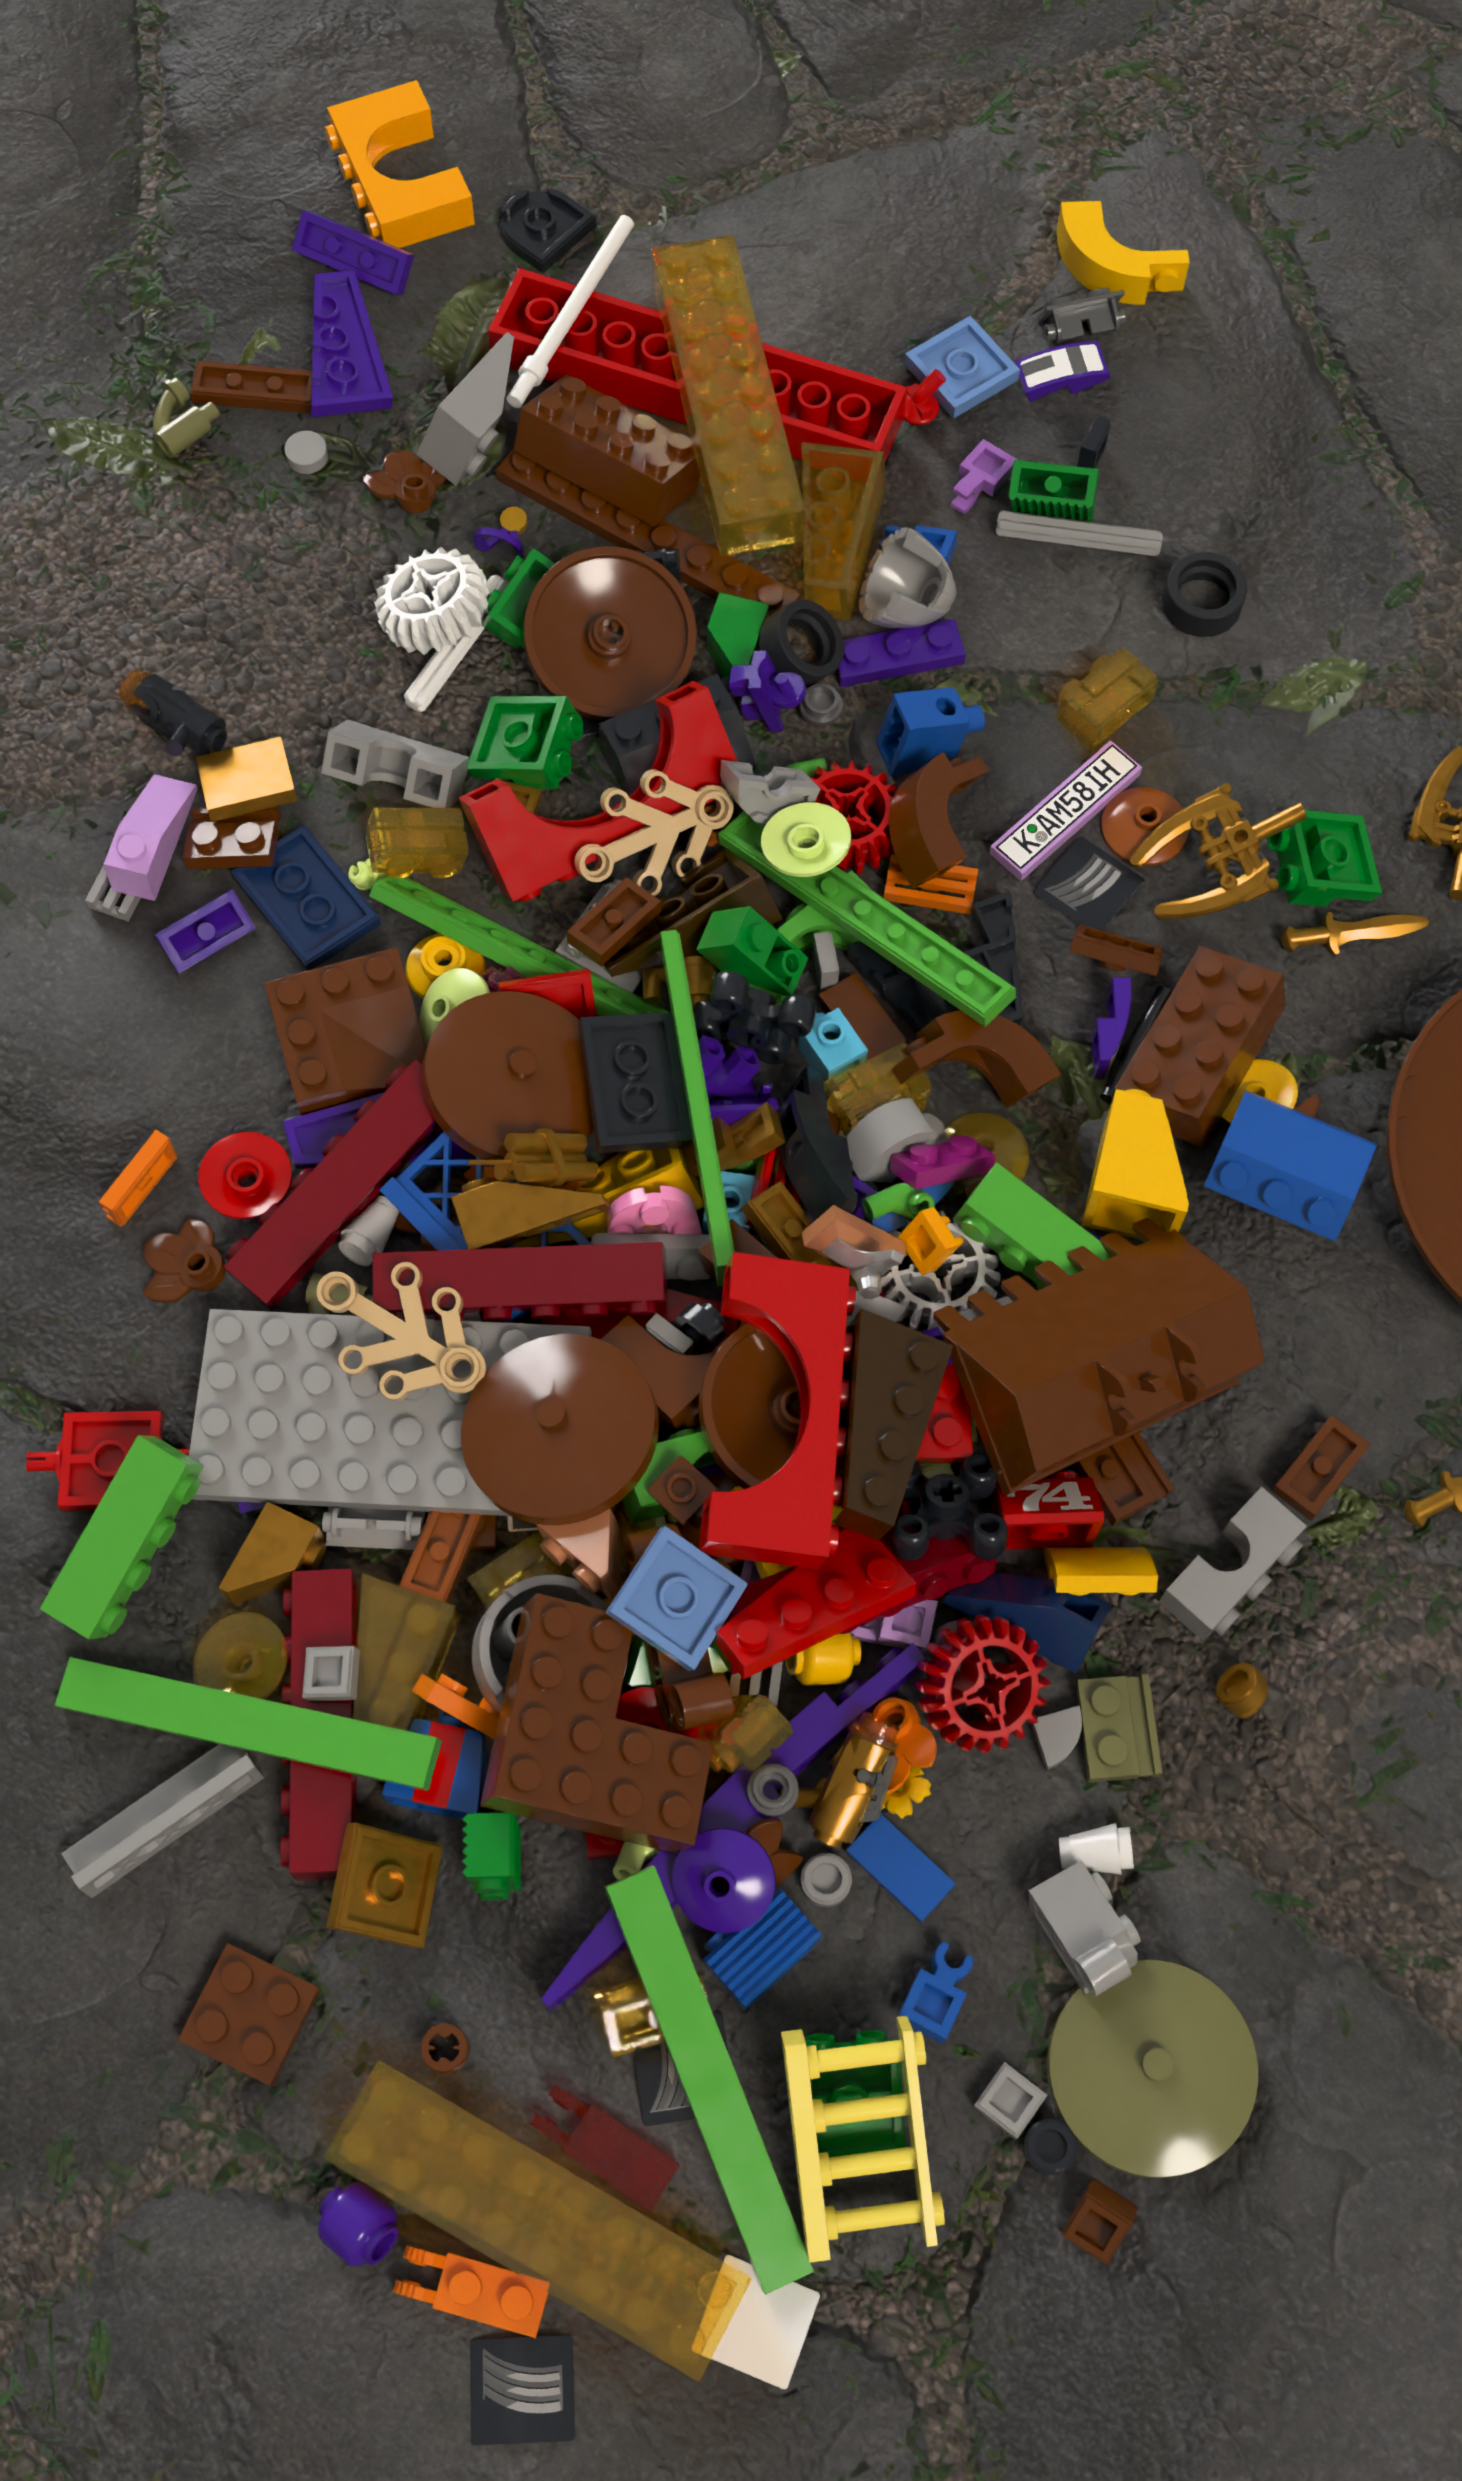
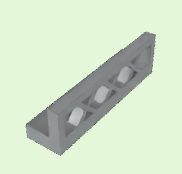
M218 1744L62 1852V1856L74 1873L71 1878L79 1890L91 1898L95 1897L264 1779L263 1775L246 1750Z

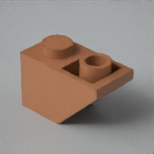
M611 1508L597 1516L572 1524H536L544 1539L539 1545L554 1563L561 1566L564 1562H567L575 1569L572 1572L574 1577L586 1590L594 1594L599 1589L610 1600H614L621 1589L622 1531Z

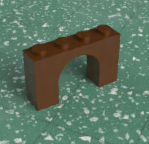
M733 1219L729 1221L734 1252L777 1258ZM709 1239L698 1249L704 1271L717 1282ZM630 1315L624 1317L601 1340L619 1348L637 1364L654 1394L659 1420L670 1431L676 1433L681 1430H695L700 1427L698 1404L700 1388L706 1369L717 1350L702 1355L675 1353L660 1344ZM742 1321L740 1327L747 1323Z

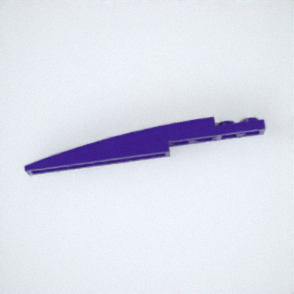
M914 1643L903 1652L898 1647H895L875 1665L879 1671L865 1684L860 1678L855 1680L840 1693L837 1698L841 1704L838 1707L825 1692L819 1695L766 1742L702 1805L697 1834L713 1828H732L746 1833L748 1828L758 1821L779 1818L780 1816H765L756 1811L751 1805L747 1795V1786L755 1770L763 1765L779 1764L788 1768L796 1777L847 1734L850 1728H854L873 1712L881 1701L888 1699L920 1672L921 1669H919L918 1662L925 1661L926 1657ZM771 1782L764 1786L763 1793L768 1799L775 1800L781 1796L778 1791L782 1788L779 1784ZM660 1850L645 1868L652 1865L655 1866L671 1909H673L678 1904L672 1886V1872L678 1854ZM612 1907L541 1998L550 2013L627 1948Z

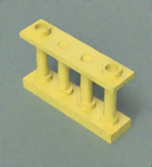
M907 2016L896 2017L899 2040L817 2050L816 2045L806 2046L802 2029L781 2032L804 2240L809 2263L831 2260L829 2240L838 2239V2233L920 2223L927 2247L938 2245L936 2226L945 2225L944 2210L940 2191H931L917 2069L918 2065H926V2052L922 2032H913ZM902 2062L905 2093L823 2104L822 2098L812 2100L810 2080L820 2078L821 2072ZM908 2115L911 2147L829 2157L828 2152L818 2153L816 2133L826 2132V2126ZM914 2169L917 2200L835 2211L834 2205H824L822 2187L832 2186V2180Z

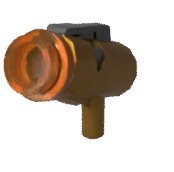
M864 1711L859 1721H853L846 1739L830 1760L829 1764L833 1767L828 1778L821 1779L815 1788L799 1787L798 1798L793 1807L813 1808L808 1822L815 1828L813 1836L816 1839L832 1847L840 1848L843 1842L851 1844L854 1842L863 1822L877 1821L879 1819L898 1761L895 1753L899 1745L896 1737L900 1728L895 1724Z

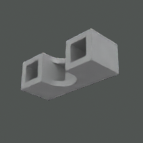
M347 719L328 731L321 773L361 786L369 781L391 782L405 788L403 799L445 812L462 796L470 757Z
M1261 1486L1229 1521L1222 1532V1535L1238 1549L1241 1556V1568L1229 1572L1220 1571L1210 1566L1198 1555L1166 1589L1159 1603L1203 1642L1214 1630L1222 1636L1241 1615L1234 1608L1245 1595L1254 1601L1272 1581L1266 1572L1276 1561L1285 1567L1304 1546L1297 1538L1306 1528V1525Z

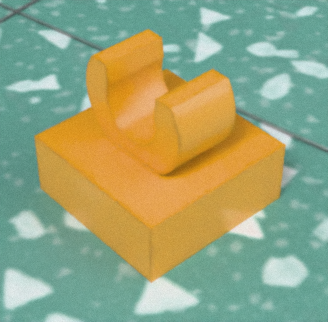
M935 1207L920 1211L897 1237L904 1241L906 1252L922 1276L935 1272L964 1242L961 1237L954 1238L947 1227L951 1222L950 1219L946 1216H940Z

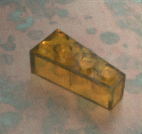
M802 442L803 558L806 600L808 599L821 605L834 619L850 621L887 486L884 452Z

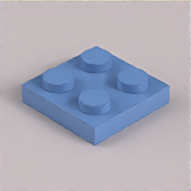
M971 315L905 353L904 365L920 382L934 369H938L945 376L946 382L933 395L953 419L1019 380L1020 369Z
M663 1526L659 1528L607 1609L606 1614L688 1671H692L699 1664L717 1635V1630L724 1624L748 1583L674 1531Z

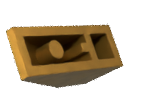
M489 1178L466 1183L462 1186L463 1193L451 1197L468 1249L502 1248L611 1209L609 1200L602 1194L501 1181L490 1183Z

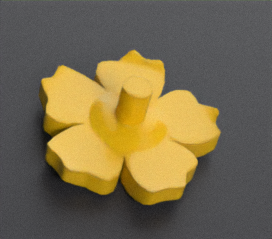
M911 1767L910 1775L903 1786L886 1795L882 1809L887 1807L891 1814H897L901 1819L907 1815H912V1801L921 1803L924 1797L931 1795V1783L927 1779L922 1778L924 1772L921 1768Z

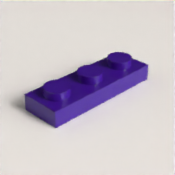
M302 210L292 251L339 271L355 270L358 279L395 295L404 294L414 259V254L310 210Z
M951 619L920 627L904 628L843 640V659L836 670V674L841 688L961 665L965 663L966 653L956 620Z

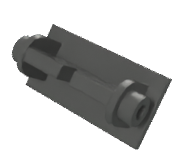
M1101 288L1086 294V298L1072 301L1070 296H1064L1049 301L1037 319L1038 323L1048 321V324L1044 325L1046 341L1053 340L1057 344L1083 338L1082 322L1087 321L1090 336L1119 330L1121 325L1126 324L1124 309H1117L1116 305L1125 294L1124 290L1110 293L1109 288Z

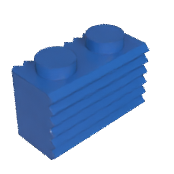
M778 1889L774 1893L767 1911L756 1923L737 1932H717L704 1945L709 1954L703 1959V1965L738 2005L746 2011L820 1942L822 1934L784 1891Z

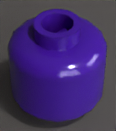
M356 2182L344 2189L341 2187L333 2189L324 2198L319 2207V2214L322 2216L318 2225L320 2240L349 2266L359 2267L366 2263L374 2265L380 2262L390 2252L398 2238L399 2231L396 2228L397 2212L395 2208L366 2183Z

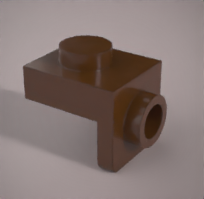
M679 1456L648 1488L649 1495L668 1512V1521L671 1524H675L682 1534L690 1525L696 1530L701 1527L703 1504L712 1491L717 1492V1488L683 1456Z

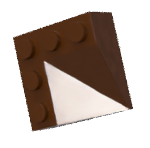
M397 947L264 982L301 1116L386 1092L385 1084L396 1069L402 1065L408 1068L415 1059L423 1064L426 1047Z

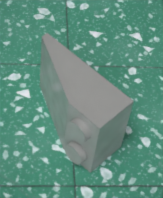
M508 332L439 404L416 454L455 486L467 474L473 478L480 471L487 460V456L484 454L491 448L499 436V433L494 429L503 411L514 337Z

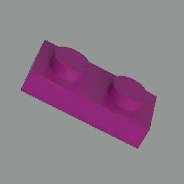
M954 1136L948 1142L934 1145L918 1144L912 1146L910 1150L891 1154L890 1171L916 1190L986 1174L994 1166L995 1154L977 1143V1140L972 1137Z

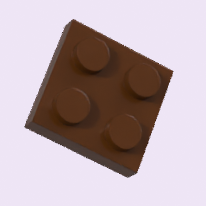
M227 1943L178 2041L273 2087L321 1989Z

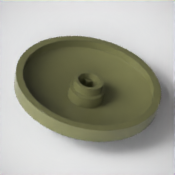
M1137 1960V1964L1130 1968L1132 1975L1096 1997L1090 1992L1084 1995L1079 1988L1065 2003L1057 2017L1049 2040L1047 2053L1048 2084L1055 2108L1062 2122L1071 2129L1076 2137V2141L1091 2156L1103 2164L1129 2175L1143 2178H1170L1193 2172L1212 2163L1223 2155L1240 2136L1250 2118L1257 2095V2054L1253 2038L1240 2011L1232 2000L1212 1981L1198 1972L1175 1963L1161 1960Z

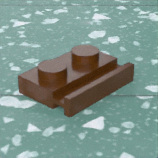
M278 806L214 822L210 821L207 808L192 809L191 815L193 820L192 824L188 826L182 857L187 870L274 865L279 836L278 822H281L282 819Z
M1139 1432L1073 1463L1082 1478L1093 1477L1104 1514L1112 1526L1151 1506L1155 1501L1171 1495L1175 1489Z

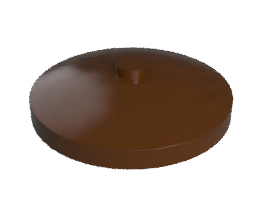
M602 546L588 548L575 552L557 562L543 575L534 588L527 605L523 624V642L526 658L541 687L549 696H567L580 716L600 721L614 718L678 689L692 664L696 648L697 630L694 612L689 598L678 580L664 566L651 557L622 547Z
M513 991L479 995L464 1001L452 1009L434 1030L426 1048L422 1064L424 1096L431 1114L445 1134L461 1148L483 1160H504L508 1153L504 1140L509 1133H535L538 1129H551L554 1133L584 1134L588 1140L594 1129L578 1030L580 1020L552 1001L536 995Z
M745 1324L733 1332L713 1356L702 1380L698 1403L701 1430L710 1453L725 1474L743 1489L750 1488L769 1479L787 1463L794 1449L800 1424L799 1394L793 1373L786 1359L774 1343L762 1332L749 1324Z
M557 1334L534 1339L516 1347L496 1361L486 1371L485 1376L476 1384L465 1407L461 1426V1446L466 1467L479 1489L489 1501L514 1518L540 1525H565L584 1521L603 1513L620 1502L631 1492L645 1474L654 1455L658 1440L659 1415L657 1404L643 1372L626 1353L614 1345L595 1337L578 1334Z

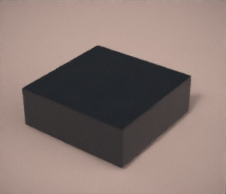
M1096 416L1081 445L1077 467L1096 469L1106 449L1111 427L1110 420Z

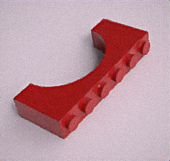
M692 681L655 700L660 718V738L656 756L649 770L661 771L668 776L670 781L694 791L699 790L705 785L722 787L720 777L721 760L738 761L708 687ZM654 776L649 782L651 792L657 791L661 786L659 776ZM499 778L459 797V801L501 893L512 902L516 900L523 902L533 899L542 892L541 887L555 880L564 882L579 875L574 862L575 856L581 847L587 844H598L603 847L649 826L624 815L615 817L606 812L578 820H554L541 817L528 811L516 798L511 787ZM640 784L629 795L630 799L669 815L688 808L666 796L652 798L641 790ZM710 799L705 803V805L709 802L716 804L714 799ZM620 802L619 804H617L616 806L612 807L611 810H615V809L619 808L620 805H621V802ZM590 854L587 856L585 865L595 860L598 862L597 855Z
M733 1252L724 1270L720 1315L733 1317L753 1326L769 1338L780 1350L793 1373L797 1385L800 1402V1424L796 1443L790 1458L773 1476L747 1489L730 1492L712 1491L703 1504L699 1550L705 1554L819 1569L829 1558V1555H835L839 1539V1526L832 1524L833 1506L839 1505L842 1494V1476L835 1475L836 1457H842L846 1441V1429L839 1427L840 1409L845 1410L849 1397V1380L842 1379L843 1362H849L853 1345L852 1333L846 1332L847 1316H852L856 1301V1288L849 1286L850 1269Z

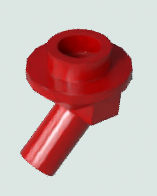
M934 369L920 384L917 383L907 387L904 420L914 425H924L932 422L937 417L939 403L933 394L946 382L945 376L938 369Z

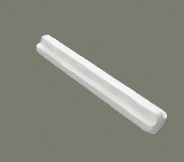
M498 575L490 576L486 582L490 590L489 595L492 594L494 589L503 593L509 584L506 579ZM487 614L481 617L482 623L487 617ZM472 627L471 638L462 636L457 640V647L450 643L443 647L441 653L436 650L404 694L405 703L409 708L417 712L426 710L485 627Z

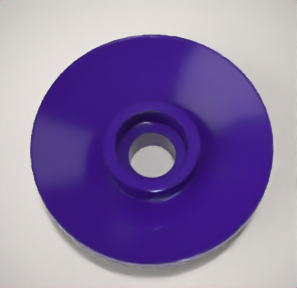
M713 1828L697 1834L695 1846L681 1850L674 1863L672 1886L678 1905L691 1921L713 1932L732 1933L750 1927L765 1914L775 1892V1871L768 1853L757 1840L740 1830ZM717 1876L724 1877L729 1882V1891L726 1893L715 1891L712 1886V1879Z

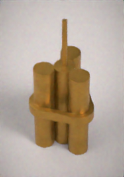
M538 1129L535 1133L507 1134L504 1145L508 1153L504 1160H468L469 1165H495L494 1176L498 1181H519L533 1186H561L564 1182L594 1181L597 1177L596 1165L592 1162H587V1158L583 1153L587 1147L586 1136L584 1134L554 1133L551 1129Z

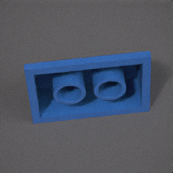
M1245 1090L1204 1187L1336 1242L1354 1203L1377 1144Z

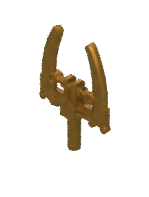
M1461 746L1452 750L1431 775L1423 791L1419 807L1415 808L1411 829L1408 834V840L1411 842H1416L1420 838L1424 839L1430 847H1441V843L1451 846L1453 849L1452 856L1457 857L1449 896L1455 900H1462V807H1459V809L1452 808L1450 803L1444 800V797L1454 774L1462 764ZM1452 817L1461 823L1452 826L1440 823V820Z
M1224 783L1221 787L1195 799V803L1175 813L1159 825L1130 857V863L1134 868L1144 866L1162 848L1194 828V831L1200 834L1202 838V846L1198 848L1201 857H1208V860L1204 862L1207 870L1214 869L1216 873H1219L1222 887L1192 898L1161 903L1154 908L1155 916L1158 919H1185L1204 916L1222 911L1243 901L1246 904L1271 891H1276L1279 884L1275 878L1270 879L1268 876L1270 865L1266 857L1262 861L1259 858L1258 851L1261 850L1259 842L1307 819L1308 817L1302 804L1299 802L1251 826L1248 819L1245 821L1240 819L1238 813L1243 812L1238 801L1230 799L1229 795L1232 793L1230 784ZM1218 818L1223 831L1220 837L1215 838L1209 832L1208 822ZM1231 860L1239 862L1245 873L1237 879L1228 871L1229 865L1227 862Z

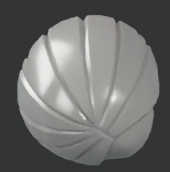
M907 527L901 528L900 531L896 530L895 535L891 534L881 544L882 550H877L868 566L869 572L865 573L867 579L862 582L860 595L862 596L859 599L860 613L863 614L862 617L865 620L888 628L902 629L930 624L943 617L950 610L955 600L957 589L952 572L939 551L919 532Z

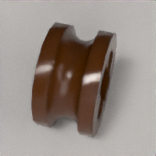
M447 2023L438 2024L429 2029L422 2038L420 2047L421 2055L426 2065L435 2072L442 2074L454 2073L462 2068L468 2059L470 2051L469 2043L464 2033L455 2025ZM441 2036L443 2039L448 2040L455 2036L458 2039L459 2045L453 2048L459 2053L453 2061L450 2062L444 2057L437 2062L434 2061L431 2052H435L437 2049L432 2046V2043L437 2037Z

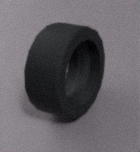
M1195 552L1181 558L1170 570L1162 597L1164 613L1171 624L1183 633L1196 637H1214L1228 631L1239 619L1247 594L1246 577L1239 566L1226 556L1213 552ZM1192 580L1210 581L1223 588L1230 599L1228 604L1223 607L1205 610L1193 606L1183 598L1180 593L1181 585Z
M808 599L794 600L768 616L760 629L761 651H767L777 673L793 672L800 675L806 688L836 671L843 659L844 642L841 630L835 619L821 605ZM788 622L800 626L810 637L816 652L815 666L804 662L794 652L787 635Z

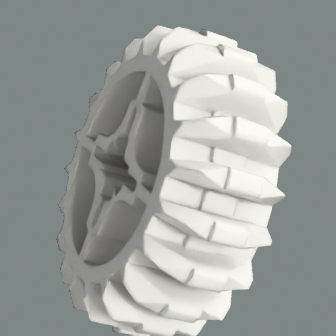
M440 547L434 554H430L425 549L422 556L414 559L409 555V562L406 564H395V573L383 576L385 584L376 589L378 599L374 602L377 616L380 619L378 622L383 632L387 633L389 639L394 642L396 647L402 646L408 653L417 649L425 655L431 648H435L441 653L443 647L450 643L457 647V640L462 636L471 638V628L482 626L481 617L488 612L487 600L490 597V590L482 569H479L469 554L461 555L457 549L447 553Z
M943 1211L938 1213L940 1216H946ZM907 1219V1224L900 1227L901 1232L893 1230L889 1234L898 1237L911 1221ZM955 1221L953 1224L949 1223L947 1227L954 1238L961 1237L964 1242L956 1250L959 1254L949 1256L936 1270L939 1276H944L942 1287L940 1279L936 1277L934 1272L922 1276L914 1263L910 1264L909 1269L901 1271L898 1270L899 1265H896L881 1277V1290L885 1293L884 1297L906 1307V1310L896 1323L908 1317L911 1319L909 1328L917 1330L921 1323L928 1325V1330L937 1327V1322L933 1318L934 1311L946 1306H952L959 1313L971 1309V1306L968 1304V1296L982 1290L989 1293L995 1299L997 1292L992 1287L999 1285L1001 1277L998 1272L994 1271L998 1267V1255L987 1254L991 1250L983 1242H976L966 1236L961 1226ZM974 1277L972 1288L959 1299L951 1301V1287L963 1283L964 1278ZM912 1293H923L927 1295L932 1302L922 1300Z

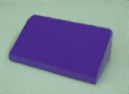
M232 889L153 934V937L179 974L256 929Z

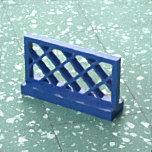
M445 1132L397 1179L392 1177L379 1191L437 1251L466 1250L468 1247L461 1226H456L450 1220L451 1197L460 1194L450 1193L451 1167H476V1180L484 1178V1167H494L495 1165H469L468 1160H451L453 1140ZM444 1150L443 1160H434ZM426 1167H443V1193H424L413 1180ZM517 1181L519 1184L528 1185L525 1182ZM432 1200H442V1211ZM572 1223L541 1233V1247L548 1246V1233H568L579 1245H590L591 1243ZM515 1243L507 1245V1248H515ZM530 1311L512 1312V1319L505 1321L507 1323H523L530 1316Z

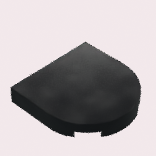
M547 189L548 192L529 193V190L518 192L505 203L501 212L500 229L504 243L513 253L541 273L546 272L597 226L594 214L555 189Z

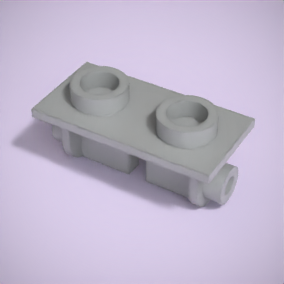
M328 1507V1512H324L322 1520V1530L326 1532V1546L414 1550L425 1525L426 1512Z

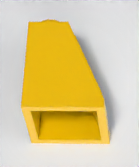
M1116 1089L1103 1127L1081 1225L1111 1233L1117 1232L1123 1236L1140 1239L1132 1230V1225L1144 1218H1150L1166 1232L1174 1229L1179 1232L1187 1214L1189 1202L1163 1100L1153 1098L1147 1092L1138 1089H1128L1126 1091Z

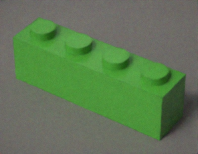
M997 1162L983 1177L953 1217V1220L961 1226L966 1236L976 1242H983L999 1255L1000 1260L1005 1266L1014 1271L1022 1272L1037 1284L1039 1290L1046 1287L1035 1274V1267L1040 1264L1052 1261L1071 1276L1079 1272L1067 1259L1068 1252L1076 1248L1086 1247L1102 1261L1111 1258L1097 1238Z
M138 1435L46 1596L40 1610L87 1639L106 1638L109 1634L115 1633L127 1615V1609L124 1606L132 1592L139 1590L151 1573L152 1566L149 1565V1562L158 1547H163L173 1535L176 1528V1522L173 1520L182 1504L185 1505L190 1502L198 1491L201 1480L197 1477L204 1465L156 1436Z

